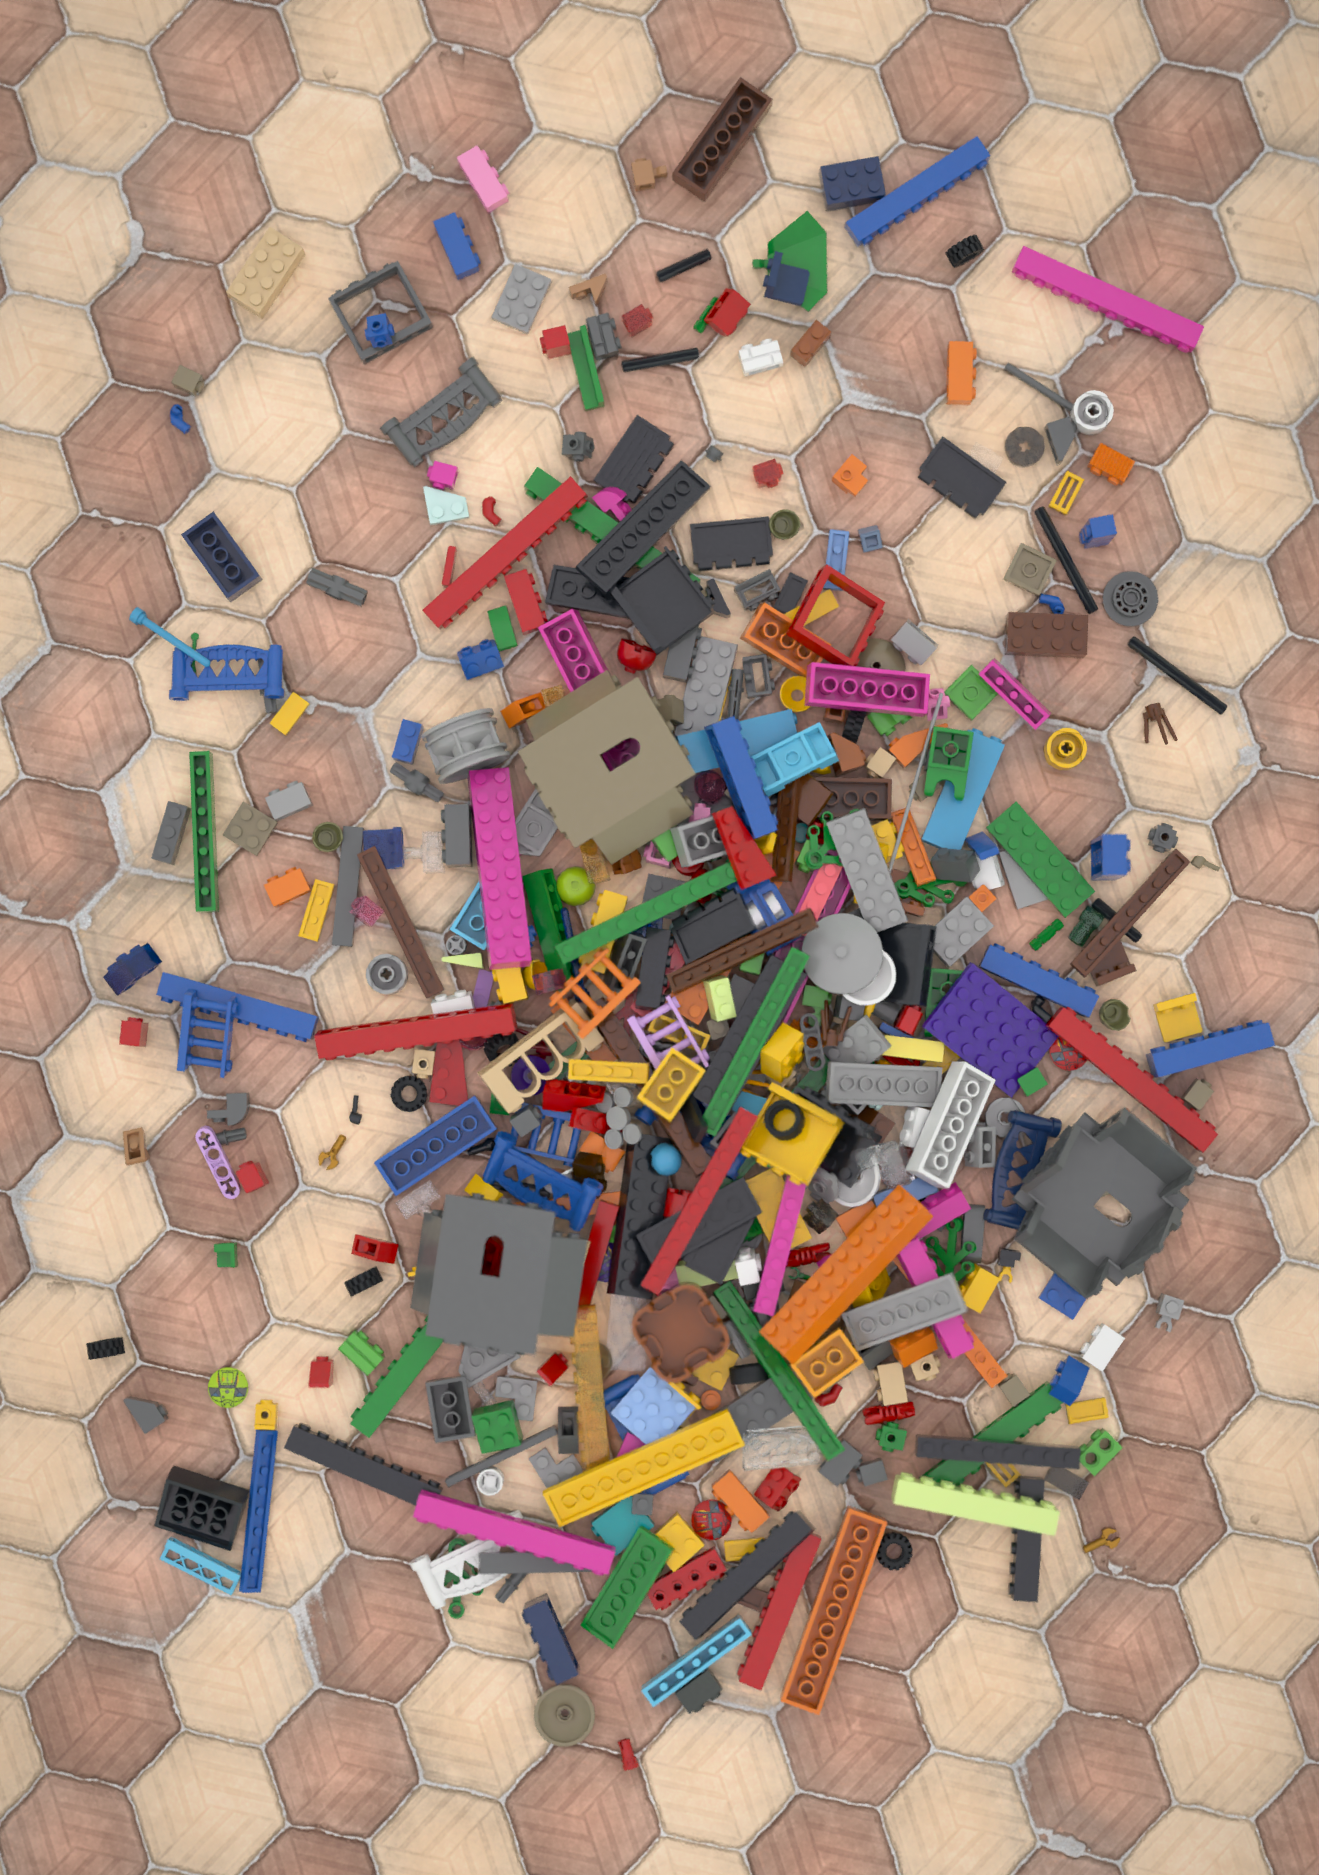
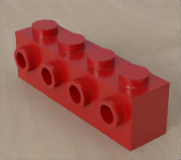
M714 1546L685 1562L675 1572L671 1570L658 1577L647 1595L655 1610L659 1608L664 1610L672 1605L671 1602L677 1598L682 1600L689 1596V1591L695 1588L696 1590L702 1589L707 1585L706 1582L712 1578L715 1581L725 1575L724 1572L727 1571L726 1566Z

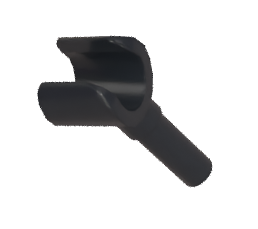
M354 1095L353 1108L349 1119L351 1123L359 1125L362 1114L356 1113L359 1096Z

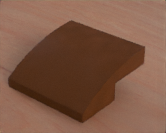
M809 773L800 777L797 817L811 826L834 793Z

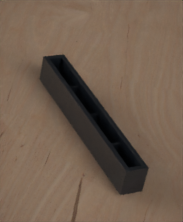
M304 1423L293 1426L284 1447L286 1450L415 1506L421 1489L439 1495L443 1487H440V1483L433 1479L427 1481L422 1479V1475L417 1472L411 1471L408 1473L404 1471L401 1465L385 1463V1459L378 1455L371 1457L366 1454V1450L355 1447V1449L348 1447L347 1442L341 1439L332 1440L329 1438V1434L322 1431L316 1433L310 1430L311 1427Z
M916 1434L915 1456L919 1458L1079 1469L1081 1449L1078 1446Z
M801 1511L789 1512L783 1518L785 1522L781 1526L778 1524L769 1531L770 1536L766 1540L762 1538L754 1546L756 1549L751 1554L747 1552L740 1559L741 1563L737 1567L732 1566L725 1573L727 1575L726 1578L722 1581L720 1579L711 1586L712 1591L708 1595L706 1593L701 1595L696 1600L698 1604L693 1609L689 1607L682 1613L683 1618L679 1622L695 1640L700 1639L816 1530Z

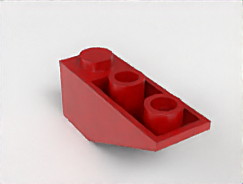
M557 1079L546 1080L543 1090L542 1109L565 1112L572 1110L573 1107L581 1108L602 1103L606 1086Z

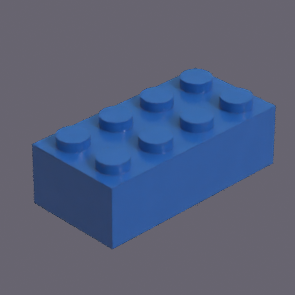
M1102 834L1091 841V881H1115L1126 876L1127 872H1130L1131 863L1130 859H1127V851H1130V839H1127V834Z

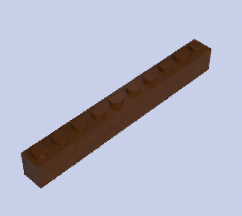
M604 997L595 1001L598 1006L601 1005L603 1008L608 1004ZM586 1007V1013L592 1019L594 1017L593 1011ZM613 1011L596 1026L619 1062L647 1063ZM649 1067V1079H650L654 1073H653V1071L651 1070V1068ZM633 1083L639 1093L646 1085ZM651 1110L675 1148L679 1150L681 1157L695 1178L701 1176L710 1161V1157L699 1142H694L680 1112L678 1111L670 1123Z

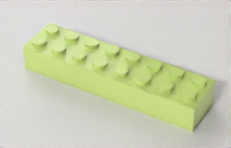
M901 1472V1475L895 1474L891 1495L894 1504L1053 1536L1056 1534L1060 1513L1055 1505L1052 1504L1053 1502L1040 1500V1503L1033 1501V1498L1021 1496L1018 1499L1013 1497V1494L1001 1492L998 1495L993 1493V1490L981 1488L978 1491L973 1489V1486L961 1484L958 1487L953 1485V1482L941 1480L938 1483L933 1481V1478L921 1476V1479L913 1477V1474Z

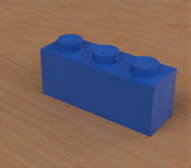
M454 212L433 221L457 280L479 272L478 265L481 262L477 253H472L470 247L473 244L470 236H465L462 230L465 228L462 218H457Z
M1113 514L1090 518L1079 533L1080 543L1084 544L1085 549L1108 545L1117 534Z

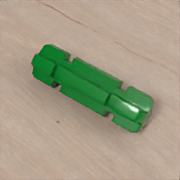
M713 297L710 305L706 307L699 317V321L697 320L694 324V329L697 332L703 333L708 324L703 320L719 298Z
M1055 919L1051 926L1046 927L1037 935V938H1034L1029 943L1032 949L1036 951L1041 948L1042 944H1045L1056 934V931H1060L1064 927L1063 923L1059 919Z

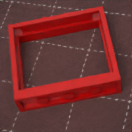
M826 564L818 570L786 635L831 664L856 667L860 661V658H858L860 652L862 653L868 645L866 641L868 636H871L876 629L874 625L876 620H879L884 613L882 608L885 602ZM827 580L872 609L849 657L803 628Z

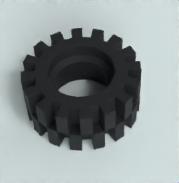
M972 235L964 238L961 242H957L945 254L953 268L976 258V256L983 252L984 247L977 235Z
M850 710L842 737L855 744L857 743L866 716L865 711Z
M501 1033L493 1034L492 1038L486 1039L488 1043L484 1042V1052L488 1060L492 1062L502 1054L496 1053L501 1046L510 1045V1048L519 1039L515 1033L502 1036Z
M414 1076L399 1078L391 1088L390 1094L393 1104L401 1111L406 1112L420 1109L425 1104L428 1096L427 1087L424 1082ZM406 1086H412L417 1091L416 1098L411 1102L405 1101L401 1095L403 1088Z
M377 1266L349 1279L344 1284L352 1297L382 1282L383 1279Z
M123 1337L86 1343L89 1360L125 1353Z
M892 1532L882 1536L876 1556L884 1568L892 1571L896 1569L897 1571L900 1568H905V1565L910 1563L913 1550L905 1536L901 1533ZM890 1544H898L902 1549L901 1555L896 1559H891L886 1554V1549Z

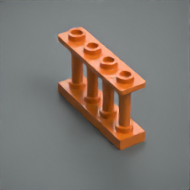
M600 948L593 955L595 960L590 965L586 962L578 970L580 974L576 978L572 976L565 982L566 988L561 993L557 990L549 998L552 1001L549 1004L551 1007L557 1003L578 1025L580 1031L577 1034L582 1039L641 983L636 977L634 979L627 978L606 956L610 951L608 948L605 950ZM599 961L622 983L623 989L619 993L613 992L591 970ZM585 975L607 997L606 1000L609 1003L604 1008L601 1005L598 1006L577 984ZM570 989L593 1011L594 1017L589 1022L587 1020L584 1021L562 998Z

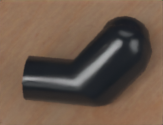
M1038 995L1031 1001L1032 1012L1047 1024L1052 1015L1043 1009L1042 1005L1045 1003V999Z

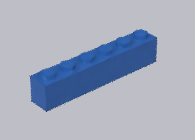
M999 944L988 945L978 966L979 968L1064 1008L1070 1007L1077 1014L1085 1018L1090 1017L1099 998V995L1095 994L1096 990L1088 986L1082 988L1077 985V981L1069 977L1065 980L1059 977L1060 973L1052 969H1048V971L1041 969L1042 965L1035 961L1026 962L1022 960L1023 956L1016 952L1009 954L1004 951L1005 947Z

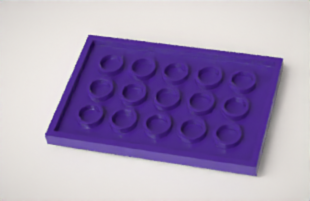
M971 962L922 1025L924 1029L965 1062L995 1079L994 1085L1011 1098L1020 1088L1017 1079L1034 1069L1058 1038L1054 1032L1045 1026L1046 1023Z

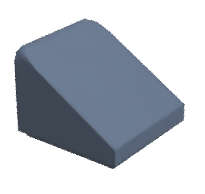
M877 525L858 529L863 552L883 548L880 530Z

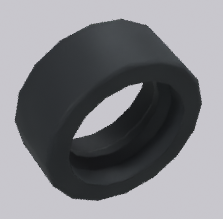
M789 1100L776 1101L765 1112V1127L771 1135L779 1140L788 1141L794 1139L804 1128L805 1118L803 1112L795 1103ZM789 1109L793 1111L796 1117L793 1126L784 1132L777 1130L773 1124L776 1114L781 1110Z
M761 1363L743 1364L729 1368L731 1384L733 1385L768 1380V1374Z

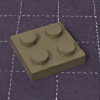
M1021 543L1003 580L1039 597L1057 560Z
M243 801L223 836L258 856L278 822Z

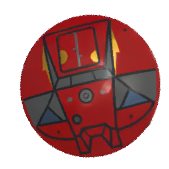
M1060 1037L1049 1048L1053 1063L1063 1070H1076L1087 1061Z
M713 1499L699 1503L691 1517L694 1531L706 1540H717L723 1537L729 1531L732 1522L731 1515L725 1509L726 1505Z

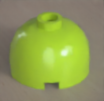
M574 866L565 869L560 873L556 882L560 899L571 906L586 904L595 893L594 878L589 871L582 867Z

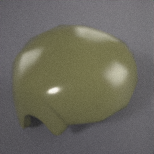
M787 509L775 512L769 520L770 532L775 538L782 540L790 539L797 535L801 525L796 513Z
M332 822L319 824L312 834L314 846L324 852L336 850L343 840L341 828Z
M1110 999L1104 1002L1099 1010L1100 1021L1106 1028L1120 1031L1126 1028L1131 1020L1128 1015L1129 1008L1121 1000Z

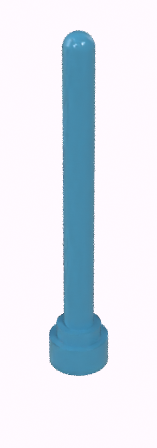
M139 607L132 611L129 617L131 622L136 625L146 626L203 666H210L209 659L148 619L145 611Z

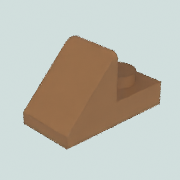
M606 273L570 286L569 293L571 298L580 300L587 297L588 293H591L595 306H597L607 284Z
M143 1128L124 1131L123 1141L126 1166L147 1161L150 1155L146 1149Z

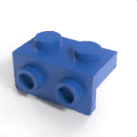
M494 639L483 640L476 646H467L457 652L467 680L504 667Z

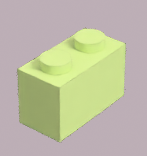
M720 975L703 981L711 1019L718 1022L737 1017L728 977Z

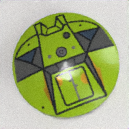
M231 1367L222 1368L211 1376L208 1383V1393L215 1404L224 1408L235 1407L246 1398L248 1382L243 1372Z

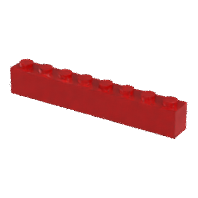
M811 1533L783 1560L782 1569L778 1568L774 1580L777 1581L775 1587H771L768 1592L767 1599H769L767 1607H763L759 1615L761 1622L759 1626L755 1625L752 1632L753 1642L746 1647L744 1653L746 1660L744 1664L740 1663L736 1675H739V1682L762 1691L822 1540L820 1535Z

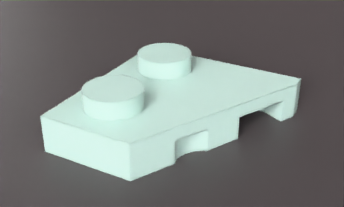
M427 486L423 487L430 525L469 518L466 497Z

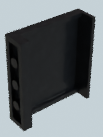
M667 546L664 547V553L618 587L614 585L609 590L612 597L656 655L660 654L715 613L713 609L715 604L708 595L705 597L702 594V586L697 580L692 581L689 577L691 575L689 569L685 564L683 566L680 565L678 562L680 558L673 549L670 551Z
M901 923L877 932L882 949L890 956L896 970L895 985L891 993L882 1002L927 1007L936 926Z

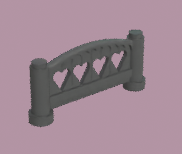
M474 357L465 361L458 368L462 373L460 378L400 423L396 417H393L380 427L382 433L385 436H389L414 468L424 461L422 459L424 454L444 447L467 431L481 416L487 406L491 405L494 408L502 402L500 394L478 367L479 363ZM463 392L477 396L479 403L473 404L471 409H466L464 407ZM447 404L463 409V415L457 416L455 421H450ZM432 416L447 421L448 426L442 428L440 433H434ZM416 428L430 432L432 438L426 440L424 445H419L417 443Z

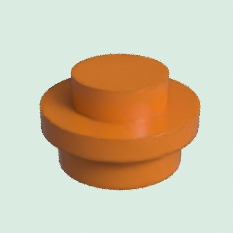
M715 1390L705 1391L701 1396L702 1406L707 1410L717 1409L721 1403L719 1393Z

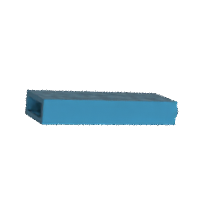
M792 709L739 721L742 727L740 733L742 738H745L748 742L749 749L747 751L750 757L799 733L796 729L797 717L795 713H792ZM705 730L675 737L680 746L684 744L690 755L687 757L695 773L719 768Z
M972 728L971 732H974L964 799L963 801L955 799L954 785L946 780L921 837L922 842L938 849L961 850L1005 744L1001 743V739L994 736L988 738L983 736L982 731Z

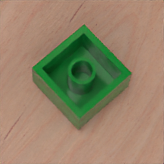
M513 1400L474 1408L471 1417L482 1454L521 1446L523 1434Z

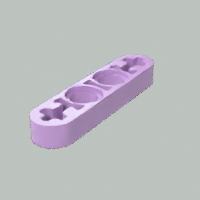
M202 1126L196 1133V1141L222 1194L228 1199H234L240 1193V1183L214 1130L209 1126ZM202 1131H204L205 1134H210L208 1137L210 1145L207 1148H205V1146L207 1145L206 1139L200 1137L202 1135ZM213 1148L217 1149L219 1157L211 1158L208 1151ZM221 1166L226 1167L228 1174L220 1176L217 1173V1168ZM230 1177L232 1178L229 1180L231 1187H236L234 1193L227 1191L229 1186L226 1180Z

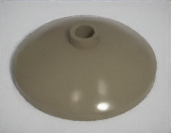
M877 638L866 640L868 645L862 653L860 652L858 656L860 661L856 667L873 668V664L878 663L880 669L905 671L904 658L891 642Z
M569 1684L553 1686L546 1690L536 1703L534 1710L536 1728L539 1734L553 1745L567 1747L578 1744L589 1735L594 1725L595 1710L590 1697L576 1686ZM566 1709L569 1714L564 1716L561 1714V1711Z

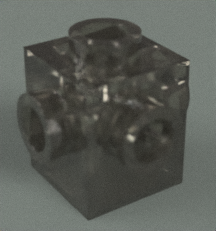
M821 1198L816 1203L812 1201L805 1208L807 1213L802 1219L820 1235L830 1227L839 1214L831 1208L829 1203L827 1204Z

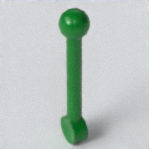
M195 632L191 635L193 640L192 649L196 650V643L199 639L198 633ZM193 661L191 666L196 673L195 661Z

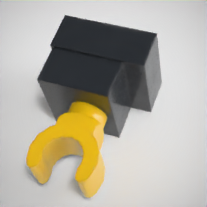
M999 1247L997 1264L1003 1266L1002 1271L998 1275L999 1281L1002 1280L1004 1274H1007L1009 1276L1008 1282H1012L1011 1267L1014 1268L1015 1260L1020 1261V1251Z

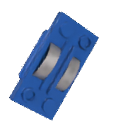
M769 879L745 889H740L738 881L727 886L728 890L734 888L737 893H741L757 927V930L750 933L751 935L793 916L775 883ZM800 937L795 938L765 953L767 956H769L772 953L778 951L779 949L785 947L786 945L792 943L793 941L799 939Z

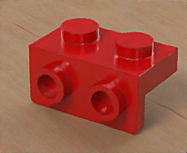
M776 1462L754 1495L771 1509L779 1512L787 1505L790 1495L798 1489L801 1478L793 1474L781 1463Z

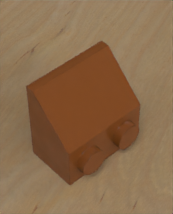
M834 732L827 736L839 761L832 764L836 777L857 771L865 765L866 756L864 751L860 750L859 745Z

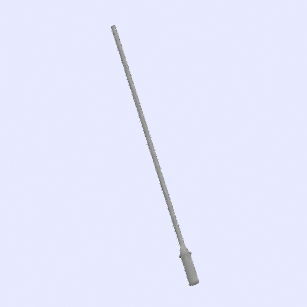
M939 693L932 721L929 727L927 738L924 744L922 755L919 761L917 772L914 778L912 789L899 829L895 847L888 867L890 874L893 868V864L903 834L905 823L908 817L912 799L915 793L917 782L920 776L922 765L925 759L927 748L940 708L943 693Z

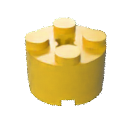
M1062 728L1055 731L1046 740L1044 745V756L1047 763L1058 770H1069L1076 767L1084 759L1087 752L1085 739L1077 730L1072 728ZM1064 745H1066V748L1070 750L1066 754L1064 753V750H1061V748Z

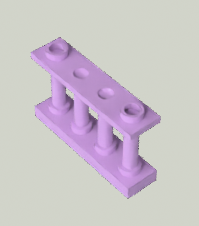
M669 994L666 995L668 1003L643 1017L639 1016L636 1018L635 1014L627 1017L628 1023L655 1070L671 1048L679 1052L690 1045H693L698 1053L697 1056L690 1060L695 1064L703 1062L705 1067L709 1066L708 1060H710V1057L706 1050H701L677 1009L681 1006L675 996L671 998ZM670 1010L674 1011L678 1018L677 1021L652 1035L645 1034L643 1030L645 1024ZM683 1027L688 1038L663 1052L659 1051L656 1053L653 1048L656 1041Z

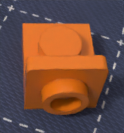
M983 884L969 896V899L982 912L997 897Z

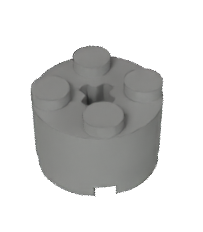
M381 954L369 963L366 969V979L371 988L376 992L392 995L405 987L408 980V970L400 958L391 954ZM386 969H388L389 972H392V975L389 976L388 980L387 978L382 977V974L385 973Z

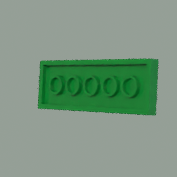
M1017 801L986 827L988 832L1064 918L1095 892Z
M640 1526L580 1626L610 1648H615L675 1548L644 1526Z

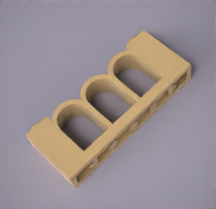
M571 1000L568 1003L584 1021H590L576 1001ZM559 1009L477 1072V1074L502 1108L508 1114L511 1112L515 1113L522 1107L521 1104L525 1102L522 1097H530L539 1090L541 1079L552 1080L556 1078L562 1071L563 1062L569 1063V1059L579 1060L584 1055L585 1050L587 1052L597 1050L602 1045L601 1043L604 1039L596 1028L582 1039L577 1034L580 1031L578 1025L562 1009ZM562 1023L567 1025L577 1040L576 1050L568 1056L560 1055L547 1037L549 1033ZM541 1039L555 1058L553 1068L546 1073L538 1072L525 1055V1052ZM519 1056L529 1068L533 1077L531 1085L524 1090L515 1089L502 1071Z

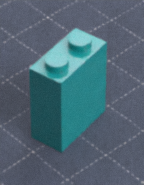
M633 1495L614 1503L591 1521L593 1533L597 1537L601 1536L605 1544L616 1547L615 1556L628 1547L640 1526H644L648 1530L654 1527V1522L649 1515L632 1514Z

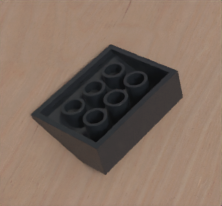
M173 1465L166 1478L154 1526L231 1551L250 1490Z

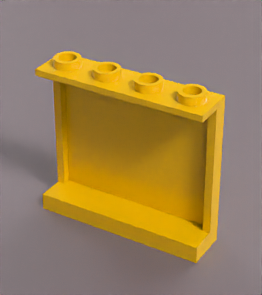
M772 1082L768 1088L771 1094L758 1114V1119L739 1153L747 1158L751 1156L757 1158L756 1162L764 1167H767V1165L773 1167L772 1171L782 1177L784 1174L790 1176L789 1180L798 1186L801 1183L808 1186L844 1122L839 1117ZM779 1100H789L795 1103L803 1112L805 1118L804 1128L796 1138L788 1141L775 1138L766 1129L764 1124L766 1110L771 1104ZM784 1109L778 1112L773 1121L774 1127L783 1132L789 1130L796 1118L793 1111Z

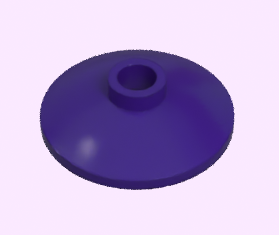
M527 1056L538 1072L546 1073L550 1071L548 1064L542 1058ZM519 1059L514 1064L511 1071V1080L517 1090H524L532 1083V1080L528 1078V1073L531 1071L522 1059ZM541 1079L539 1090L534 1095L543 1092L546 1080Z

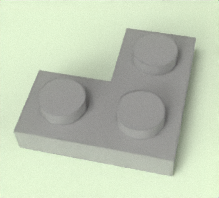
M497 1376L495 1397L515 1399L518 1419L533 1421L538 1380Z
M546 1447L529 1457V1461L546 1488L584 1472L574 1454L558 1464L555 1463Z

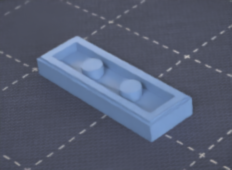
M830 529L826 564L845 576L849 531ZM828 580L823 589L843 591Z

